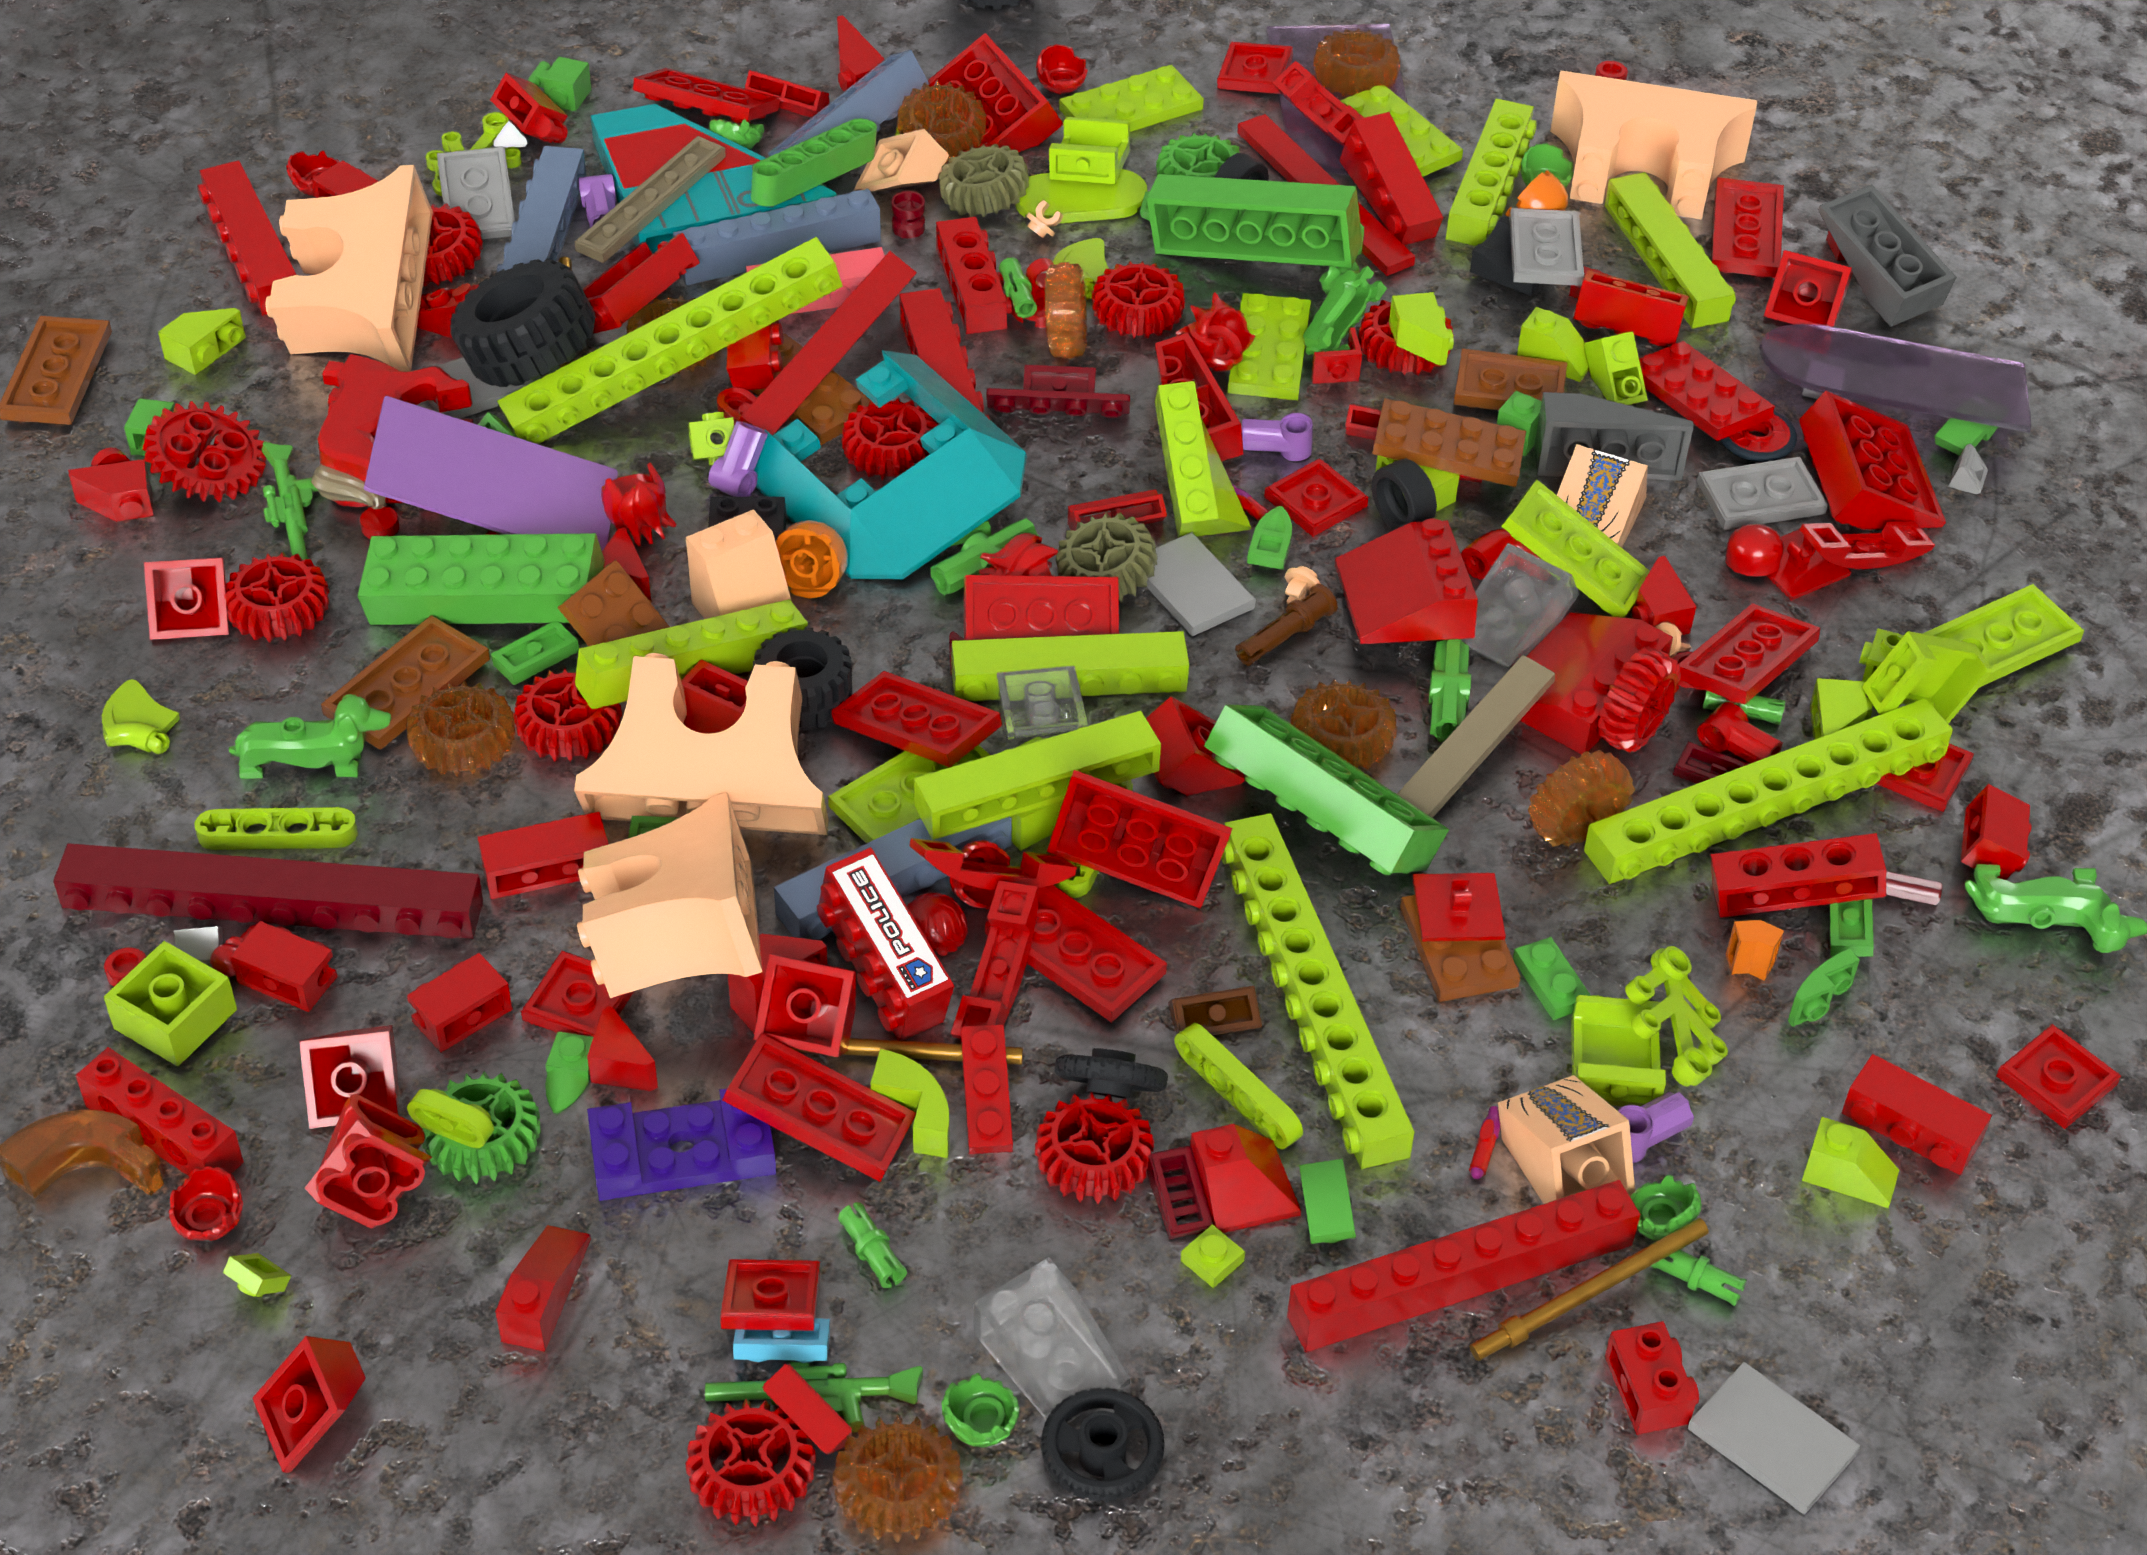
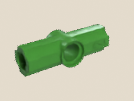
M1025 518L989 537L981 532L969 537L960 552L931 567V578L934 580L937 590L945 596L963 588L965 575H981L979 570L993 567L987 561L980 558L982 553H997L1013 537L1023 533L1039 536L1034 524Z
M1462 639L1443 640L1436 643L1428 705H1432L1430 734L1434 735L1438 742H1444L1466 718V709L1468 708L1471 674H1468L1469 645L1465 644Z

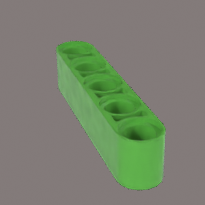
M853 119L755 163L752 167L751 200L760 206L778 205L872 161L875 157L877 125L868 119Z

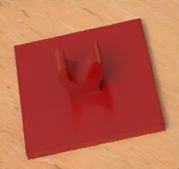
M1798 529L1781 536L1784 542V552L1780 560L1779 569L1775 573L1766 575L1792 601L1849 577L1851 571L1848 568L1835 565L1824 559Z
M1495 873L1413 874L1412 879L1422 942L1505 940L1506 934Z

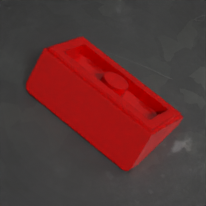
M790 1364L782 1366L764 1383L762 1387L764 1392L823 1453L831 1454L850 1443L852 1428Z

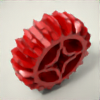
M434 203L431 206L433 214L423 280L424 287L430 282H434L439 286L441 281L448 280L452 283L453 278L456 276L465 277V270L474 269L475 261L481 259L480 253L483 249V240L479 225L476 224V221L469 212H463L459 206L450 208L447 203L441 208H437Z
M1129 261L1126 266L1116 264L1114 270L1105 269L1104 275L1097 277L1094 290H1092L1094 316L1098 317L1100 325H1107L1108 332L1119 331L1120 337L1130 334L1134 339L1137 335H1144L1148 339L1150 334L1153 333L1161 336L1163 330L1170 331L1173 329L1174 324L1180 322L1183 309H1185L1183 283L1178 281V275L1169 273V268L1159 269L1157 263L1151 266L1145 265L1143 261L1140 264H1133Z
M1381 300L1379 306L1372 305L1370 311L1364 313L1361 327H1359L1358 338L1360 339L1359 344L1362 353L1367 355V362H1376L1377 369L1386 367L1389 369L1390 374L1394 371H1399L1404 376L1407 372H1413L1419 376L1421 370L1431 373L1433 367H1441L1396 345L1389 325L1391 302ZM1445 317L1446 328L1451 329L1453 333L1451 319Z
M898 397L895 401H889L880 408L870 400L868 407L858 405L856 412L849 413L848 420L844 422L842 429V449H844L848 464L855 465L857 472L866 471L868 478L874 475H880L882 481L886 477L896 478L930 455L922 447L920 437L935 428L937 423L920 406L915 407L913 400L903 403Z
M283 551L277 557H271L269 553H267L266 558L260 560L252 557L250 565L239 564V571L230 573V580L226 583V594L223 596L226 599L227 614L232 626L237 627L242 635L250 634L254 641L264 636L270 643L275 637H282L286 642L289 635L295 634L301 637L303 629L314 630L315 621H322L324 611L329 609L328 594L330 592L323 572H321L320 567L312 563L311 559L302 560L299 554L289 558Z
M1650 647L1647 649L1642 648L1638 653L1633 654L1629 662L1624 663L1620 673L1616 674L1615 681L1609 686L1610 690L1603 699L1604 705L1599 711L1600 718L1598 720L1599 735L1609 745L1629 753L1631 751L1636 752L1648 743L1649 738L1655 736L1656 730L1662 725L1665 716L1669 714L1671 704L1675 701L1674 696L1679 689L1678 683L1681 679L1680 665L1676 660L1669 657V654L1661 650L1656 651Z
M565 667L562 673L554 674L549 670L547 678L535 676L533 685H524L523 692L517 696L515 703L514 723L517 735L520 737V741H524L528 751L536 750L540 758L550 754L554 762L560 757H567L571 763L574 756L581 755L587 760L590 751L601 753L603 744L608 745L612 742L621 722V704L617 703L591 709L575 686L576 672L569 673Z
M1090 1092L1087 1099L1084 1100L1073 1094L1072 1099H1070V1105L1058 1101L1055 1112H1046L1043 1124H1039L1037 1129L1035 1155L1037 1156L1038 1168L1041 1174L1047 1175L1050 1187L1060 1185L1063 1197L1071 1192H1075L1079 1203L1086 1196H1093L1096 1203L1099 1204L1102 1196L1108 1195L1116 1202L1120 1195V1190L1131 1194L1135 1188V1183L1143 1184L1146 1178L1149 1155L1154 1152L1155 1142L1151 1134L1149 1120H1142L1139 1108L1129 1110L1126 1098L1115 1103L1112 1102L1113 1098L1110 1094H1107L1104 1099H1096L1094 1093Z
M747 1398L742 1405V1409L735 1410L727 1403L724 1408L725 1415L721 1417L710 1412L708 1426L697 1425V1430L695 1431L696 1440L689 1441L687 1448L689 1458H687L685 1465L686 1473L690 1477V1489L694 1495H698L699 1503L703 1509L713 1506V1514L718 1520L727 1513H731V1521L737 1526L743 1516H748L751 1523L756 1527L760 1520V1515L767 1514L775 1522L778 1517V1508L781 1507L792 1512L795 1507L794 1498L805 1499L807 1484L812 1483L815 1476L814 1463L816 1462V1454L812 1446V1440L788 1418L787 1414L780 1407L772 1412L770 1404L766 1399L759 1408H752ZM726 1450L729 1457L723 1461L724 1467L716 1472L713 1465L722 1451ZM785 1452L789 1457L784 1469L777 1474L773 1466L778 1463V1457Z

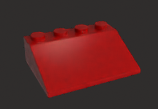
M986 33L928 80L929 85L919 92L921 97L916 100L932 121L940 129H943V133L953 145L963 152L969 151L971 147L980 148L983 144L986 147H991L994 144H998L999 148L1009 146L1010 150L1021 152L1040 145L1064 125L1049 101Z
M1825 391L1799 419L1804 434V441L1808 445L1813 459L1812 463L1821 481V488L1830 506V513L1836 521L1862 530L1883 529L1887 522L1915 521L1920 528H1942L1946 524L1907 424L1828 391Z
M1432 518L1426 519L1423 522H1410L1335 558V567L1360 644L1475 638L1478 598L1448 520L1441 521Z
M1570 612L1526 656L1554 672L1555 682L1520 721L1585 756L1602 738L1599 735L1598 729L1599 711L1604 705L1603 699L1610 690L1609 686L1615 681L1616 674L1620 673L1624 663L1629 662L1631 656L1636 652L1638 653L1642 648L1647 649L1650 647L1656 651L1661 650L1670 654L1673 637L1640 619Z
M1074 770L1047 852L1201 909L1233 828Z

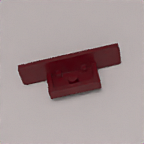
M1025 365L1023 390L987 388L986 400L988 408H993L1001 413H1010L1018 409L1029 410L1031 413L1039 415L1048 414L1051 411H1062L1071 416L1101 413L1105 417L1117 418L1122 416V414L1130 413V395L1095 393L1096 368Z

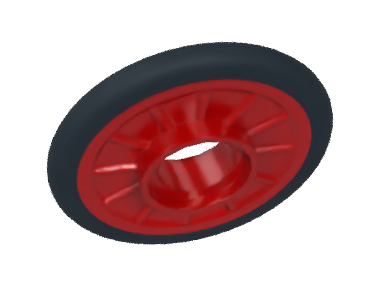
M1774 411L1772 419L1721 439V442L1730 452L1741 458L1768 462L1788 455L1796 445L1797 433L1792 423L1786 417ZM1758 431L1765 434L1766 436H1755L1750 434L1749 432Z

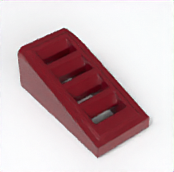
M1191 1145L1151 1153L1148 1159L1147 1175L1169 1239L1203 1233L1213 1223ZM1181 1169L1183 1174L1164 1178L1163 1175L1164 1172ZM1187 1185V1190L1168 1193L1167 1187ZM1192 1199L1193 1205L1172 1208L1171 1202ZM1197 1213L1199 1221L1177 1225L1175 1217Z

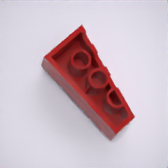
M1390 112L1353 120L1339 160L1388 231L1403 245L1435 238L1444 217Z
M1189 333L1155 343L1160 385L1195 381L1200 415L1221 462L1243 455L1241 422Z

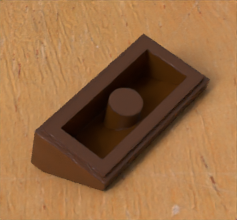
M1255 986L1174 998L1168 1002L1176 1034L1193 1023L1200 1024L1212 1036L1262 1028Z

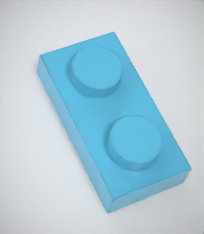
M815 1318L814 1331L735 1329L733 1357L734 1359L750 1360L753 1362H764L767 1360H795L801 1363L827 1361L830 1319Z

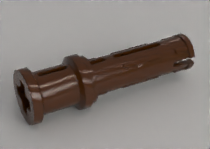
M1322 584L1315 585L1311 588L1309 595L1301 600L1290 602L1286 607L1285 613L1264 626L1248 639L1235 646V651H1238L1237 657L1243 664L1250 666L1293 634L1308 632L1314 628L1315 622L1324 615L1331 616L1337 612L1338 605L1335 596L1326 586Z

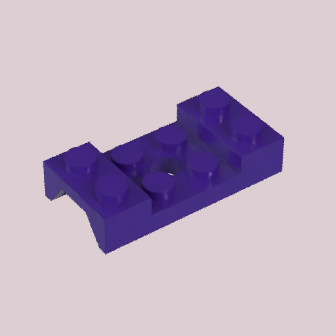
M727 1088L719 1089L720 1100L642 1112L633 1113L631 1102L589 1108L587 1113L599 1201L776 1175L775 1152L770 1125L722 1101ZM680 1141H687L694 1145L686 1152H676L671 1149L675 1143Z

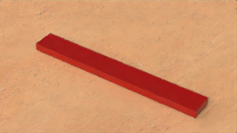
M1266 114L1238 123L1237 133L1288 182L1340 185ZM1358 202L1360 223L1365 227L1362 253L1386 276L1414 266L1415 255Z
M889 251L741 415L738 421L757 426L763 430L766 429L771 435L777 433L910 283L917 272L893 252Z

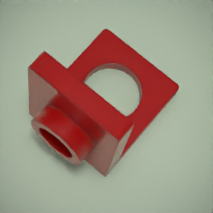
M1355 327L1349 328L1348 346L1350 350L1314 352L1311 376L1313 384L1359 381L1362 351Z

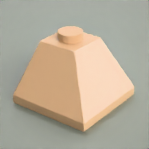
M925 129L880 139L875 148L874 159L867 163L853 191L869 189L870 192H877L934 182L939 178L942 166L947 161L949 154Z

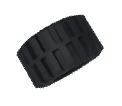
M805 627L804 630L791 628L788 629L787 633L778 632L774 634L773 640L766 639L761 644V649H757L755 652L753 668L755 664L766 665V663L772 661L783 662L790 667H796L802 693L799 723L801 730H810L812 726L821 728L826 726L827 721L834 722L831 710L853 694L852 663L849 649L846 645H842L841 639L837 636L829 637V632L820 630L816 632L813 631V628Z

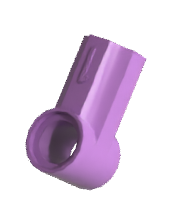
M612 174L578 178L582 208H586L590 228L616 206Z
M1290 413L1285 415L1281 421L1242 420L1243 450L1280 452L1289 461H1302L1311 456L1313 422L1309 416L1302 413Z
M736 421L724 456L718 458L710 469L708 476L709 484L732 497H750L758 481V475L754 469L768 435L765 430L745 422Z
M1668 1092L1642 1106L1627 1105L1618 1110L1629 1120L1633 1163L1639 1162L1645 1157L1647 1148L1690 1127L1694 1119V1115L1689 1107V1101L1680 1092L1676 1094Z

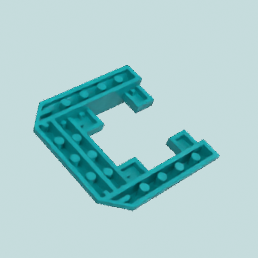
M882 350L884 360L855 379L858 389L879 408L904 392L939 423L935 428L920 437L922 447L930 455L877 491L862 478L837 495L826 487L801 463V461L819 450L821 445L819 438L799 419L794 420L774 435H771L765 429L768 435L754 469L758 475L756 488L764 496L785 497L786 517L793 524L812 520L825 523L835 529L842 537L847 549V568L844 573L851 579H904L1021 497L1027 460L1026 451L917 355Z

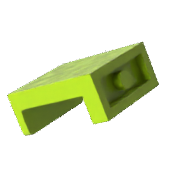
M1066 117L1064 120V137L1061 144L1051 143L1049 147L1050 179L1115 184L1130 152L1129 122L1124 120Z
M1907 631L1864 683L1862 688L1880 715L1897 709L1900 704L1908 705L1926 698L1949 724L1990 676L1992 669L1975 644Z
M1578 995L1571 1020L1572 1076H1576L1611 1106H1642L1662 1096L1666 1086V1072L1661 1070L1659 1031L1650 1039H1643L1635 1033L1631 1025L1632 1019L1642 1010H1651L1660 1002L1647 1001L1643 1005H1637L1630 999L1603 997L1600 995Z

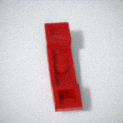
M1296 60L1272 82L1275 88L1309 121L1342 146H1345L1346 137L1349 134L1353 120L1364 118L1350 105L1346 106L1318 83L1314 75Z
M1915 521L1887 522L1881 533L1840 534L1832 523L1802 524L1799 529L1824 559L1835 565L1852 569H1875L1900 564L1932 551L1935 546Z
M911 838L909 844L918 855L942 873L965 884L989 890H996L998 881L1043 888L1075 876L1077 870L1076 866L1063 857L1024 851L1020 867L964 861V853L949 842Z
M998 881L987 916L991 928L970 995H962L950 1033L952 1037L961 1039V1027L1003 1025L1018 993L1032 944L1040 890L1038 887Z

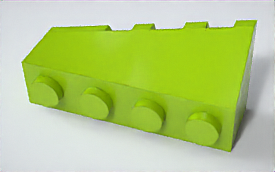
M1195 381L1158 385L1155 408L1178 538L1191 532L1198 537L1251 530L1248 518L1200 415Z

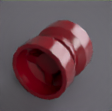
M902 191L895 194L891 199V208L894 214L892 217L893 233L906 239L919 237L925 231V217L923 216L925 212V198L914 191Z

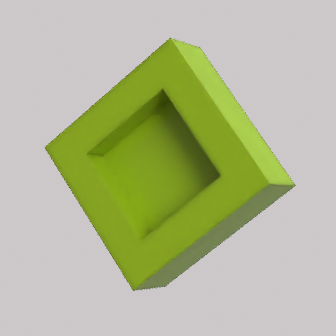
M1211 1225L1181 1251V1262L1213 1288L1239 1267L1245 1259V1251L1214 1225Z
M260 1253L230 1256L223 1270L225 1275L238 1283L237 1288L241 1292L253 1297L284 1292L292 1276Z

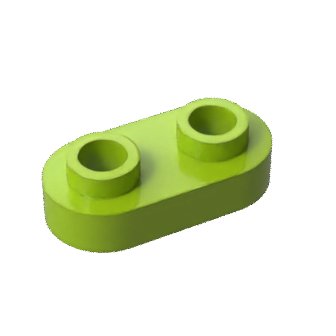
M420 1089L407 1106L409 1115L421 1127L472 1148L483 1147L494 1132L491 1116L484 1108L476 1104L468 1105L452 1099L438 1089Z

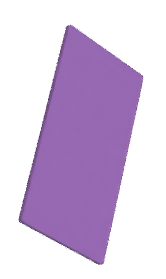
M385 396L382 402L364 490L503 534L596 533L601 550L603 551L608 544L611 521L607 518L604 511L601 487L605 485L606 479H616L618 471L614 468Z

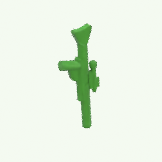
M263 442L262 453L274 468L280 496L275 497L276 491L274 486L268 485L263 488V494L268 503V507L263 509L266 522H271L274 527H279L280 522H285L292 556L299 554L302 560L308 559L303 536L308 532L303 507L311 504L312 492H318V490L311 483L312 477L297 480L295 476L290 475L288 462L292 455V445Z
M790 1362V1365L838 1415L843 1416L844 1421L852 1428V1433L859 1432L865 1427L859 1405L861 1396L889 1395L910 1404L918 1402L917 1391L923 1379V1368L921 1366L889 1375V1377L845 1378L847 1376V1366L845 1363H834L833 1366H809V1363ZM766 1381L705 1383L706 1402L745 1400L746 1398L747 1400H768L771 1398L762 1388ZM771 1399V1405H777V1404Z

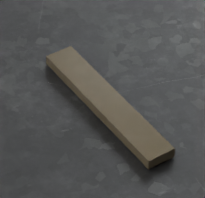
M697 136L575 241V251L601 263L606 262L726 157L725 147Z
M1522 655L1403 786L1397 795L1433 818L1555 682V673Z

